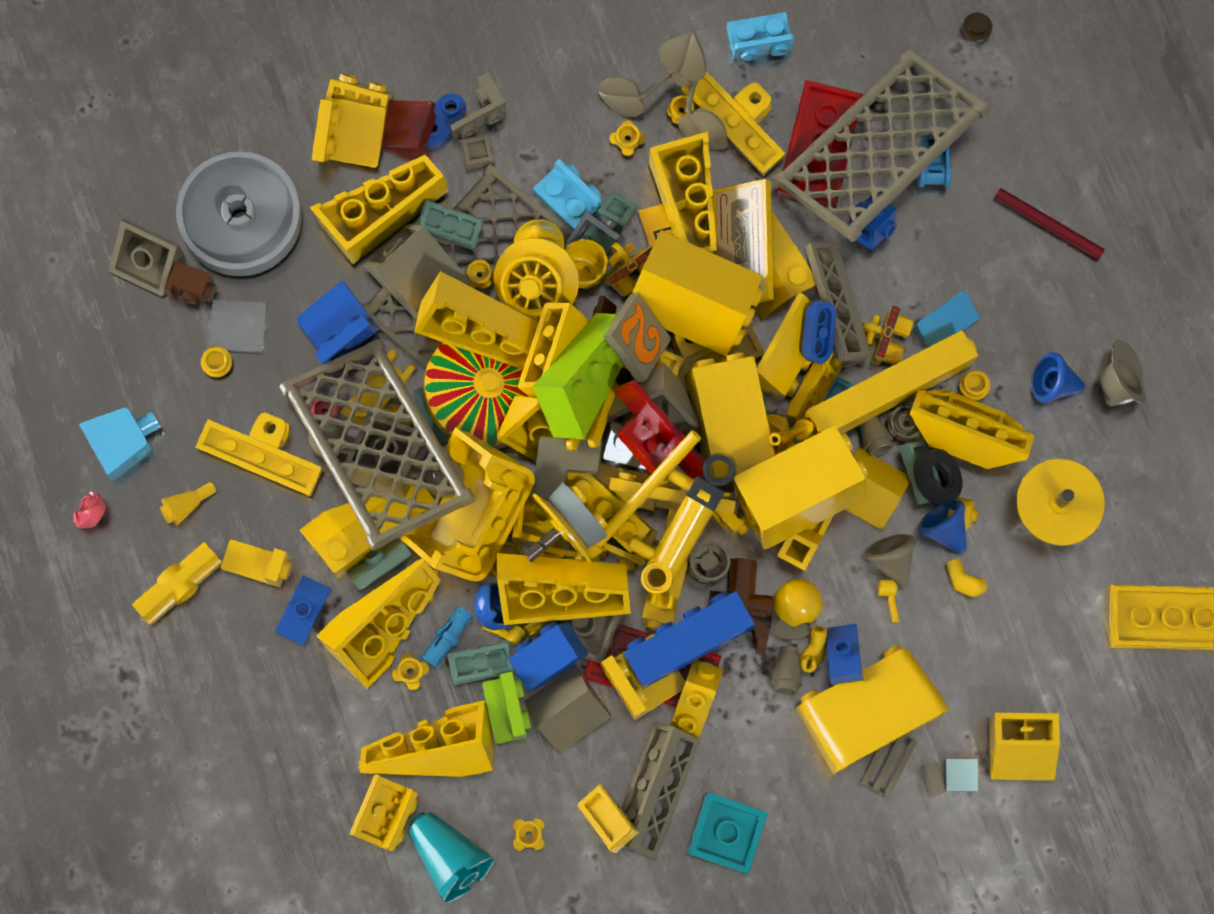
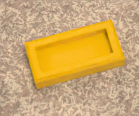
M599 784L577 804L609 850L615 854L639 833L602 784Z

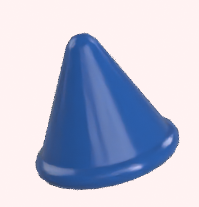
M1050 352L1043 356L1034 370L1032 391L1036 400L1041 403H1049L1058 398L1080 393L1085 389V383L1065 362L1062 355L1057 352Z
M954 500L944 505H938L922 518L918 525L919 533L957 553L962 554L966 552L964 503ZM949 509L954 510L953 515L948 518Z

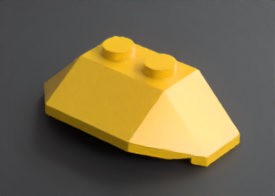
M918 390L910 411L911 417L929 447L942 449L950 455L968 461L971 464L990 469L1027 460L1030 455L1035 437L1034 434L1026 431L1008 413L983 403L969 400L952 391L933 390L926 392L925 390Z

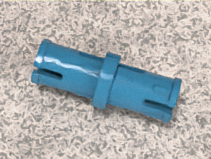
M456 606L443 627L436 630L435 638L420 658L431 667L437 669L451 647H456L459 641L457 639L473 619L472 615L463 608Z

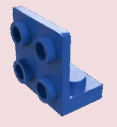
M342 281L296 318L298 324L319 350L315 353V356L321 364H326L352 352L380 329L347 284Z

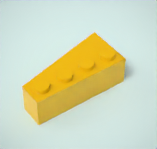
M708 131L651 147L648 162L673 236L716 255L717 246Z
M423 155L390 170L386 176L377 180L372 178L364 182V186L348 193L344 191L335 195V199L322 205L320 203L315 204L310 209L316 222L350 262L354 264L421 213L425 200L435 202L449 190L444 175L426 155Z
M440 271L421 300L414 332L523 369L539 322Z
M497 553V582L504 625L631 614L626 564L593 561L588 564L586 561L548 557H537L530 563L527 559L528 556Z

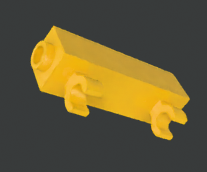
M669 509L663 535L677 510ZM690 554L667 591L661 594L648 592L641 622L647 623V629L655 631V629L670 621L673 624ZM656 568L653 571L651 580L658 585L664 584L666 582V574L663 570Z

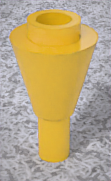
M210 481L195 491L191 490L161 499L163 506L159 507L160 512L167 523L174 522L178 526L202 500L213 495L217 490Z

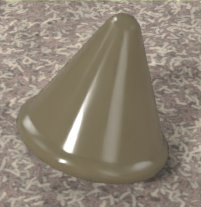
M908 534L892 535L868 547L865 557L888 578L893 580L898 587L905 588L909 582L913 548L916 540Z

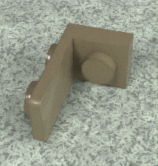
M488 72L477 77L478 89L475 90L478 99L485 107L450 126L451 136L454 140L460 137L464 139L476 133L478 127L486 123L494 124L502 119L504 113H506V101Z

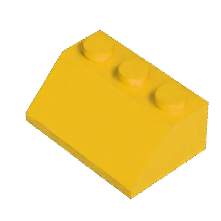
M800 292L797 294L757 366L762 393L782 404L786 396L793 398L801 381L796 379L801 369L807 372L812 363L807 361L802 354L805 314L812 301Z

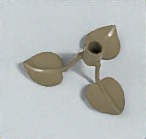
M694 30L668 39L661 45L659 57L669 71L646 91L639 92L638 84L634 80L622 76L605 79L597 87L600 97L614 112L624 117H636L645 108L642 99L648 97L672 77L676 85L680 87L690 86L685 109L688 116L681 117L678 122L682 135L686 138L708 131L709 150H722L729 146L726 128L716 114L705 109L692 111L695 87L698 84V80L704 77L707 68L703 49Z

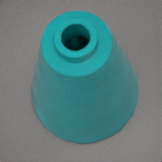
M421 812L410 821L409 825L411 828L408 834L439 896L447 903L467 894L471 890L468 885L475 879L480 882L491 870L494 860L490 854L433 812L427 814Z

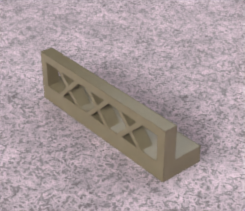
M837 242L809 243L804 247L821 301L830 302L836 309L834 346L839 362L842 363L843 368L853 367L872 356Z
M657 722L653 723L621 808L639 831L624 846L625 848L656 860L700 739L674 726ZM680 739L687 741V745L683 755L678 757L676 749ZM673 770L674 780L667 787L665 781L667 773ZM662 799V812L655 817V805ZM650 830L652 838L647 849L640 845L645 832Z

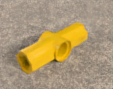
M203 542L180 563H174L164 570L157 578V583L137 599L132 606L151 626L175 604H182L189 599L199 588L198 584L219 568L223 562Z

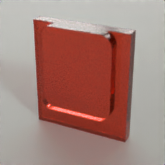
M391 100L386 114L381 147L422 149V146L428 143L436 119L434 109L436 104L432 101Z

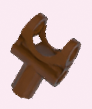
M731 558L727 592L729 595L735 591L738 593L755 623L754 629L751 630L753 641L756 642L755 654L764 655L771 627L773 596L755 594L756 560ZM710 590L708 606L712 604L710 600L723 591ZM755 618L770 619V622L765 621L764 624H762Z

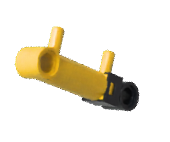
M724 452L711 455L704 463V476L699 474L695 480L675 468L667 476L668 480L688 491L681 506L656 549L635 537L628 544L629 549L649 560L641 574V583L648 592L661 594L667 591L673 584L713 512L727 489L721 486L729 483L736 474L737 464L731 455ZM717 460L724 461L729 467L728 475L722 478L716 477L711 468L713 462ZM656 568L663 570L666 574V582L659 585L652 582L650 578L651 570Z

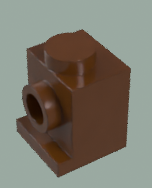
M176 261L164 290L168 297L174 300L178 294V298L184 302L196 304V301L206 304V301H212L216 285L211 273Z

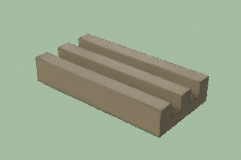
M906 735L896 739L875 783L869 780L886 746L876 750L860 784L889 798L917 740ZM903 742L907 744V747L884 789L880 786Z

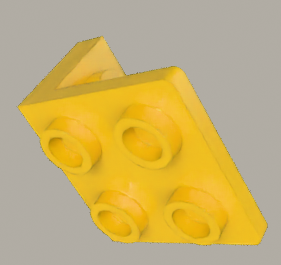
M332 97L320 99L311 160L319 162L335 160L372 168L378 167L387 109L381 106Z
M652 634V635L648 636L647 638H645V641H646L647 639H649V638L655 636V634ZM624 652L615 658L610 656L601 662V669L634 721L683 691L685 685L684 678L679 671H676L642 690L624 657Z

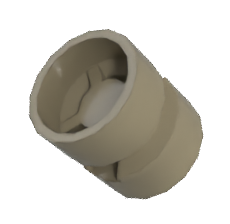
M713 540L697 544L692 550L687 565L691 580L704 588L720 584L725 579L731 564L727 548Z

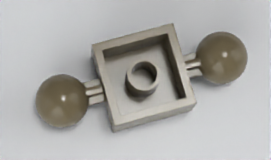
M367 413L362 423L363 426L369 425L373 414ZM378 416L373 428L389 431L394 421ZM398 422L394 433L409 437L416 428ZM329 424L323 433L326 439H339L342 436L344 427ZM359 431L356 438L347 434L345 441L359 445L363 442L366 433ZM308 433V443L311 450L316 455L322 457ZM371 435L366 447L381 450L384 448L387 438ZM392 440L387 452L404 455L408 443ZM413 446L408 457L422 461L426 454L427 446ZM343 448L338 454L344 453L348 455L344 463H354L358 451ZM365 453L361 457L359 466L374 469L380 457ZM449 458L464 483L465 476L459 463ZM385 459L380 471L396 474L401 462ZM407 464L401 476L413 480L414 478L418 479L423 468ZM440 469L427 470L423 481L428 484L439 485L445 476ZM357 472L350 481L352 484L367 488L373 476ZM378 478L373 490L387 494L391 491L394 481ZM398 484L394 495L406 498L411 485ZM429 490L433 495H437V492ZM443 494L440 498H449L455 494Z

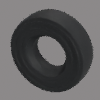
M936 448L930 449L916 458L913 467L914 479L920 493L926 500L935 505H944L959 497L963 487L962 475L956 461L949 453ZM933 466L942 476L943 487L937 483L934 477Z

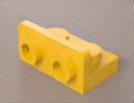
M340 73V77L330 79L326 97L381 106L386 109L389 100L393 97V92L386 91L387 86L381 83L370 81L369 85L357 82L358 77Z

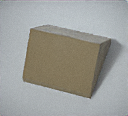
M123 219L108 271L163 297L166 294L164 289L175 262L182 263L185 255L179 244L127 219Z
M577 664L525 700L536 728L559 753L565 751L612 717Z

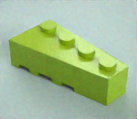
M596 313L532 386L554 438L585 439L624 363L606 341L604 335L617 314Z

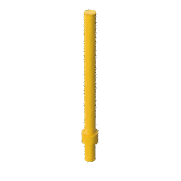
M691 430L607 522L608 526L604 528V531L608 536L588 548L590 558H597L605 549L604 544L701 440L699 434ZM580 554L573 559L585 561Z

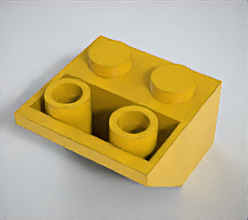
M995 712L989 716L990 780H1055L1060 749L1059 713Z

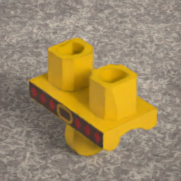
M617 242L612 244L610 247L614 255L608 258V264L610 267H613L618 262L621 264L604 276L602 279L604 284L612 286L621 296L625 297L635 288V283L628 274L635 269L641 274L653 248L652 246L649 248L643 247L629 257L628 255L636 250L631 242L623 248Z
M892 305L890 311L886 314L882 327L879 326L882 318L877 315H873L871 323H862L868 346L872 347L874 339H878L870 363L879 366L882 361L891 364H897L901 361L905 347L892 343L890 340L892 334L907 338L914 321L899 314L900 307Z

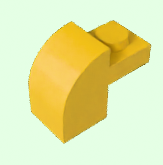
M833 516L786 539L777 557L805 571Z

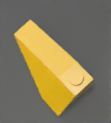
M773 212L774 300L759 302L757 307H754L761 321L791 306L799 292L809 297L815 294L817 289L811 269Z
M411 485L405 499L412 498L415 486ZM420 489L416 501L430 505L434 503V498L427 489ZM371 497L367 504H365V507L369 513H381L385 508L387 500ZM393 502L389 507L387 515L404 518L409 506ZM349 503L324 511L300 529V532L337 580L346 574L348 570L362 562L365 556L372 551L366 541L367 534ZM420 508L412 509L409 520L412 519L414 516L427 512L428 510ZM387 521L379 531L383 533L400 524Z
M421 558L340 612L316 637L368 689L390 667L395 659L393 655L401 639L406 640L411 632L408 630V627L416 614L422 613L441 580L428 563Z
M485 701L453 707L444 711L445 717L428 723L427 719L417 723L418 728L404 735L396 732L362 747L359 763L360 773L465 777L493 771L494 744Z

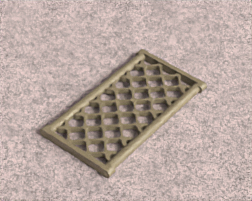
M907 50L900 57V61L784 171L780 170L772 177V181L834 227L848 240L854 242L862 234L861 231L978 118H983L991 109L983 100L971 94L913 51ZM914 66L925 75L913 76L909 68ZM896 81L907 83L909 85V93L892 95L889 87ZM927 81L930 83L931 90L928 93L912 92L911 85L914 82ZM933 82H937L948 91H934ZM958 97L972 108L970 110L958 108L956 106V98ZM937 98H952L953 108L937 110L934 107V100ZM931 100L932 108L930 110H913V101ZM875 101L886 102L889 105V111L886 114L874 115L870 113L869 106ZM895 101H908L910 103V110L908 112L894 113L891 110V104ZM947 115L954 117L955 124L949 130L936 126V117ZM931 117L933 119V127L929 129H916L914 127V119ZM895 119H910L911 129L895 131L892 128V122ZM854 120L867 122L868 131L861 134H851L848 126ZM873 121H889L890 129L887 132L871 131V123ZM921 135H932L935 143L929 149L917 147L915 145V138ZM909 136L912 138L913 145L911 148L896 149L893 146V140L896 137ZM888 138L891 141V147L888 150H873L872 140ZM834 139L847 142L848 150L845 153L832 154L828 150V145ZM853 140H868L869 149L863 152H852L850 150V143ZM897 155H912L915 163L908 169L896 167L894 158ZM889 156L892 159V166L876 169L873 167V158ZM855 158H869L870 168L866 170H853L851 168V161ZM813 159L825 161L827 163V170L823 173H809L807 165ZM840 159L848 161V170L830 171V161ZM876 175H892L894 183L886 189L874 185V177ZM857 176H869L871 178V186L855 189L852 187V179ZM846 177L849 179L848 189L832 190L830 188V181L833 178ZM792 179L805 181L806 190L803 192L790 181ZM826 179L828 188L825 191L811 192L809 190V181ZM870 194L873 203L867 209L855 207L853 205V197L855 195ZM835 196H849L850 206L848 208L834 209L831 207V199ZM826 197L828 199V208H824L812 198ZM849 214L852 223L848 226L835 215Z
M489 164L482 172L483 176L453 209L463 213L468 212V215L474 216L471 207L478 199L491 202L492 214L487 217L477 218L492 222L494 233L491 237L478 238L477 243L493 242L495 245V256L492 258H478L475 246L472 259L457 260L454 255V246L456 244L433 237L438 243L451 246V259L456 265L470 264L475 260H485L488 263L493 262L497 264L500 258L497 251V243L506 240L514 241L515 234L518 231L517 221L519 219L533 218L536 220L542 218L554 223L562 231L565 243L572 231L503 176L496 167ZM496 180L510 194L495 195L491 184ZM502 199L512 200L513 213L511 215H496L494 212V202ZM519 199L533 213L518 214L516 212V200ZM499 220H513L515 233L511 236H498L496 234V222ZM382 287L367 304L364 302L362 306L378 325L380 332L426 369L429 361L421 356L419 352L435 351L440 345L439 341L436 340L434 346H418L417 333L414 332L416 326V319L414 317L413 324L410 327H396L394 325V313L406 309L403 306H394L390 297L391 294ZM377 310L391 314V326L389 328L374 316ZM412 331L414 333V346L408 345L396 333Z
M376 339L311 371L289 379L279 386L284 397L289 398L367 534L366 541L372 550H376L476 500L471 489L465 487L386 355L387 349L381 339ZM371 355L374 357L368 365L356 363ZM345 368L340 378H333L328 376L336 371ZM350 369L366 372L362 383L357 384L345 380ZM372 374H384L387 382L381 389L369 387L366 385L369 376ZM317 381L312 391L299 392L298 389ZM322 382L338 385L332 397L317 393ZM348 387L359 390L356 400L348 402L338 399L341 389ZM368 392L379 395L377 405L375 407L360 405L359 402L363 393ZM398 397L402 404L395 413L380 409L385 398ZM316 400L331 404L325 415H313L309 408ZM340 405L351 408L349 418L345 421L332 418L331 415L335 406ZM357 411H364L373 414L369 425L363 426L352 423L355 413ZM378 416L394 419L389 431L373 428ZM412 421L416 429L409 437L395 434L394 431L398 422ZM329 424L344 427L342 436L339 439H326L323 431H325ZM354 429L365 432L363 442L359 445L346 442L345 438L349 430ZM371 435L386 437L387 440L384 448L376 450L366 447L369 437ZM392 440L408 443L404 455L387 452ZM413 446H427L430 453L424 461L408 457ZM348 448L358 451L355 462L341 464L337 458L341 449ZM368 453L379 456L376 468L370 469L359 466L362 455ZM385 459L401 462L396 474L380 471ZM411 464L422 467L420 477L417 480L402 477L405 465ZM440 469L445 476L439 485L423 482L427 470ZM357 472L373 476L367 488H354L350 480L353 479ZM378 478L394 481L389 493L386 494L373 490ZM404 483L415 486L412 498L405 499L395 496L398 484ZM420 489L437 492L433 504L428 505L416 501ZM441 495H456V498L437 506ZM377 497L387 500L384 510L381 513H369L365 507L369 498ZM397 502L409 506L404 518L387 515L391 503ZM412 509L428 510L409 520ZM387 521L400 524L383 533L379 531Z

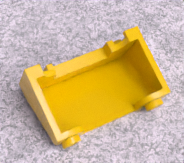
M455 427L447 444V453L451 459L460 463L459 465L462 467L465 476L464 485L466 488L471 489L476 500L463 508L461 507L401 536L399 539L434 569L477 582L484 579L491 571L497 559V553H500L534 486L535 476L523 464L469 432ZM456 495L442 498L439 505L456 498Z
M897 644L882 653L885 657L884 659L862 670L863 680L838 683L821 693L814 689L800 697L802 704L798 705L796 709L833 775L950 710L908 647L901 649L900 645Z

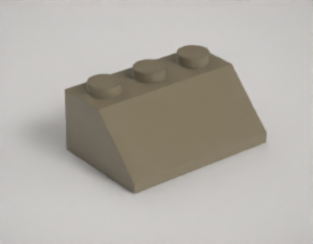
M665 363L654 368L646 381L637 382L638 385L646 390L647 395L657 407L666 413L667 418L679 432L685 435L691 430L700 427L699 420L682 382ZM616 394L601 438L603 446L611 420L626 424L633 416V413Z

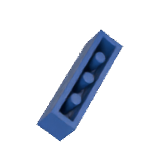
M724 591L710 600L712 602L710 606L702 610L697 606L682 615L684 620L673 625L671 621L655 629L657 635L646 641L644 637H640L627 645L629 650L624 652V657L642 690L754 629L755 623L736 591L730 595L727 591Z

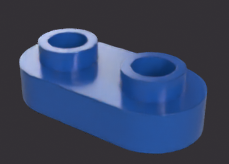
M454 93L443 95L422 118L417 126V136L423 146L427 148L442 146L451 136L450 126L466 117V103L461 96ZM449 104H454L457 107L454 111L446 110V106ZM431 126L438 129L433 134L426 131Z
M816 300L806 310L802 354L809 362L825 363L832 354L836 309L830 302Z

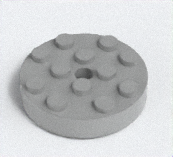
M238 151L214 156L204 161L191 172L179 192L176 218L179 231L186 246L200 263L221 274L248 276L270 269L287 256L299 236L302 210L292 180L278 164L259 154ZM235 210H246V215L240 218H232Z

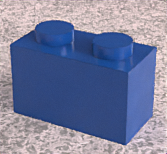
M556 621L552 622L539 631L542 635L535 641H532L530 638L515 647L517 653L511 656L509 661L528 691L540 688L589 655L569 622L557 625Z

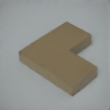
M540 437L532 495L535 493L548 500L562 483L567 485L568 472L599 475L603 450L602 442H600L599 447L590 448L587 440H581L577 450L568 451L566 447L567 439Z

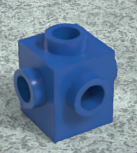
M872 196L864 202H859L855 207L867 209L873 203ZM891 204L885 207L861 231L862 234L856 240L873 250L884 238H890L897 227V223H895L897 209Z

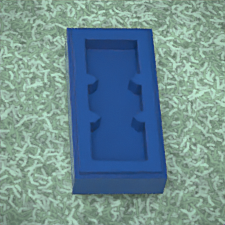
M303 575L275 633L305 646L332 589Z
M857 624L826 628L831 684L863 680Z

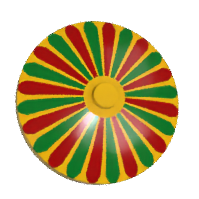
M443 342L429 360L424 374L423 394L428 412L435 424L448 437H451L456 427L469 432L496 449L506 447L508 445L497 439V434L515 396L529 397L518 388L523 369Z

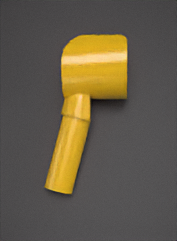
M878 580V596L888 597L892 623L899 622L900 619L896 605L897 585L893 580Z
M516 624L509 632L505 629L491 630L484 626L481 628L510 641V644L513 646H518L528 636L526 631Z

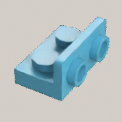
M786 12L727 22V31L734 60L751 61L757 59L759 55L765 54L780 56L788 53L793 48L795 39L794 35L790 33Z
M558 159L554 163V169L533 188V193L573 231L586 212L593 215L597 214L598 209L602 205V200L600 199L602 196L595 186L590 183L586 185L579 178L580 174L570 163L564 164Z

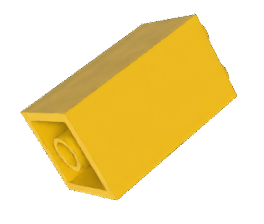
M660 230L632 294H640L664 329L724 356H728L732 346L738 348L742 341L745 330L741 329V327H748L756 310L750 307L751 305L757 307L764 290L759 288L763 276Z
M744 352L728 355L726 358L721 359V363L715 364L714 358L695 362L694 365H691L692 369L685 374L690 402L700 423V427L696 431L701 437L699 441L701 455L705 460L718 452L731 455L737 464L735 476L775 456L773 445L769 442L771 434L754 356L745 358ZM717 460L713 462L711 468L716 477L722 478L728 475L729 467L724 461Z
M835 425L733 477L735 498L764 550L866 499L868 482L865 477L868 476L867 469L861 459H854L850 452L853 449L850 439L845 432L840 434Z

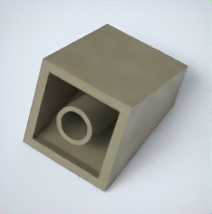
M406 224L363 264L372 276L416 320L421 300L440 271L466 285L471 282L426 228L419 225Z

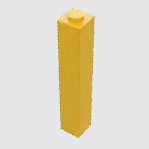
M961 330L808 409L803 419H808L814 423L815 431L812 436L834 425L840 434L847 432L916 396L918 390L926 391L970 368L979 356L976 346Z

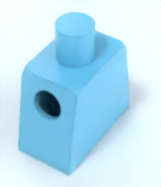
M128 407L79 424L106 474L112 481L116 480L152 451L145 436L161 428L152 411L136 420Z

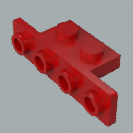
M631 381L618 386L615 390V394L633 413V416L617 436L646 470L652 474L685 438V435L676 429L667 418L666 413L658 408L647 395L646 390L638 385L636 381ZM692 448L678 466L688 477L695 480L699 474L704 476L703 466L706 460Z

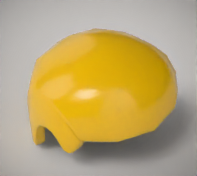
M580 239L567 245L566 251L574 260L578 270L579 288L589 289L599 284L605 276L608 264V257L604 248L594 240Z
M806 579L787 581L773 596L774 610L781 620L793 627L803 623L811 624L814 620L818 619L824 608L823 597L819 589Z

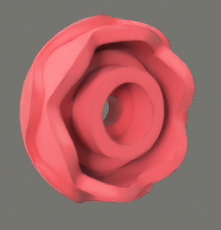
M89 491V495L82 498L80 509L74 513L73 522L77 527L84 529L92 528L100 521L106 509V504L99 493Z

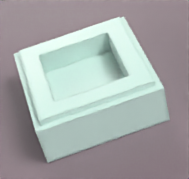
M978 759L944 760L946 792H978Z

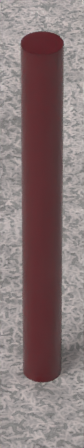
M1001 187L994 197L1098 260L1105 251L1101 246Z

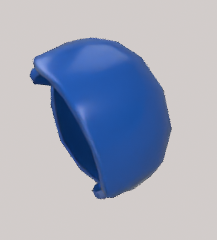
M498 583L482 585L474 598V610L478 621L482 626L491 630L513 628L515 624L504 625Z

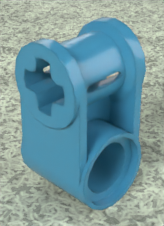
M923 135L918 147L929 149L926 141L934 140V137L932 135ZM949 147L917 177L918 187L923 188L924 185L950 187L951 163L949 161Z

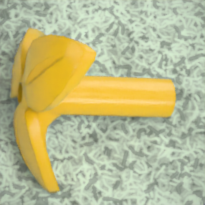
M774 414L767 415L771 434L769 442L773 446L779 445L777 447V454L797 445L794 441L795 439L805 441L814 434L815 425L808 419L797 420L793 428L790 429L787 418Z

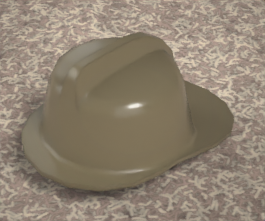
M1117 340L1112 345V362L1100 375L1106 404L1112 407L1118 404L1125 405L1133 401L1144 403L1146 396L1143 384V371L1139 358L1128 343Z

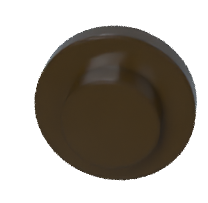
M979 12L969 14L962 24L963 34L972 42L986 40L993 28L990 18Z

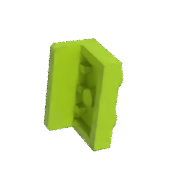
M513 672L500 674L499 679L483 682L482 686L495 743L502 744L527 738L525 729L531 728L527 709L522 711L520 709L518 698L524 697L521 679H514Z

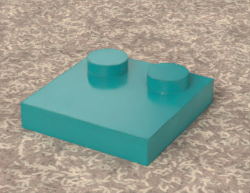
M706 792L686 854L744 874H749L768 813Z

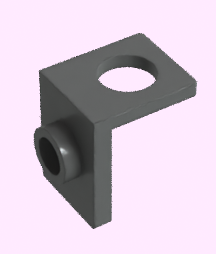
M586 212L566 243L570 244L580 240L591 223L617 241L622 242L625 237L614 230L616 223L605 215L601 214L598 218Z

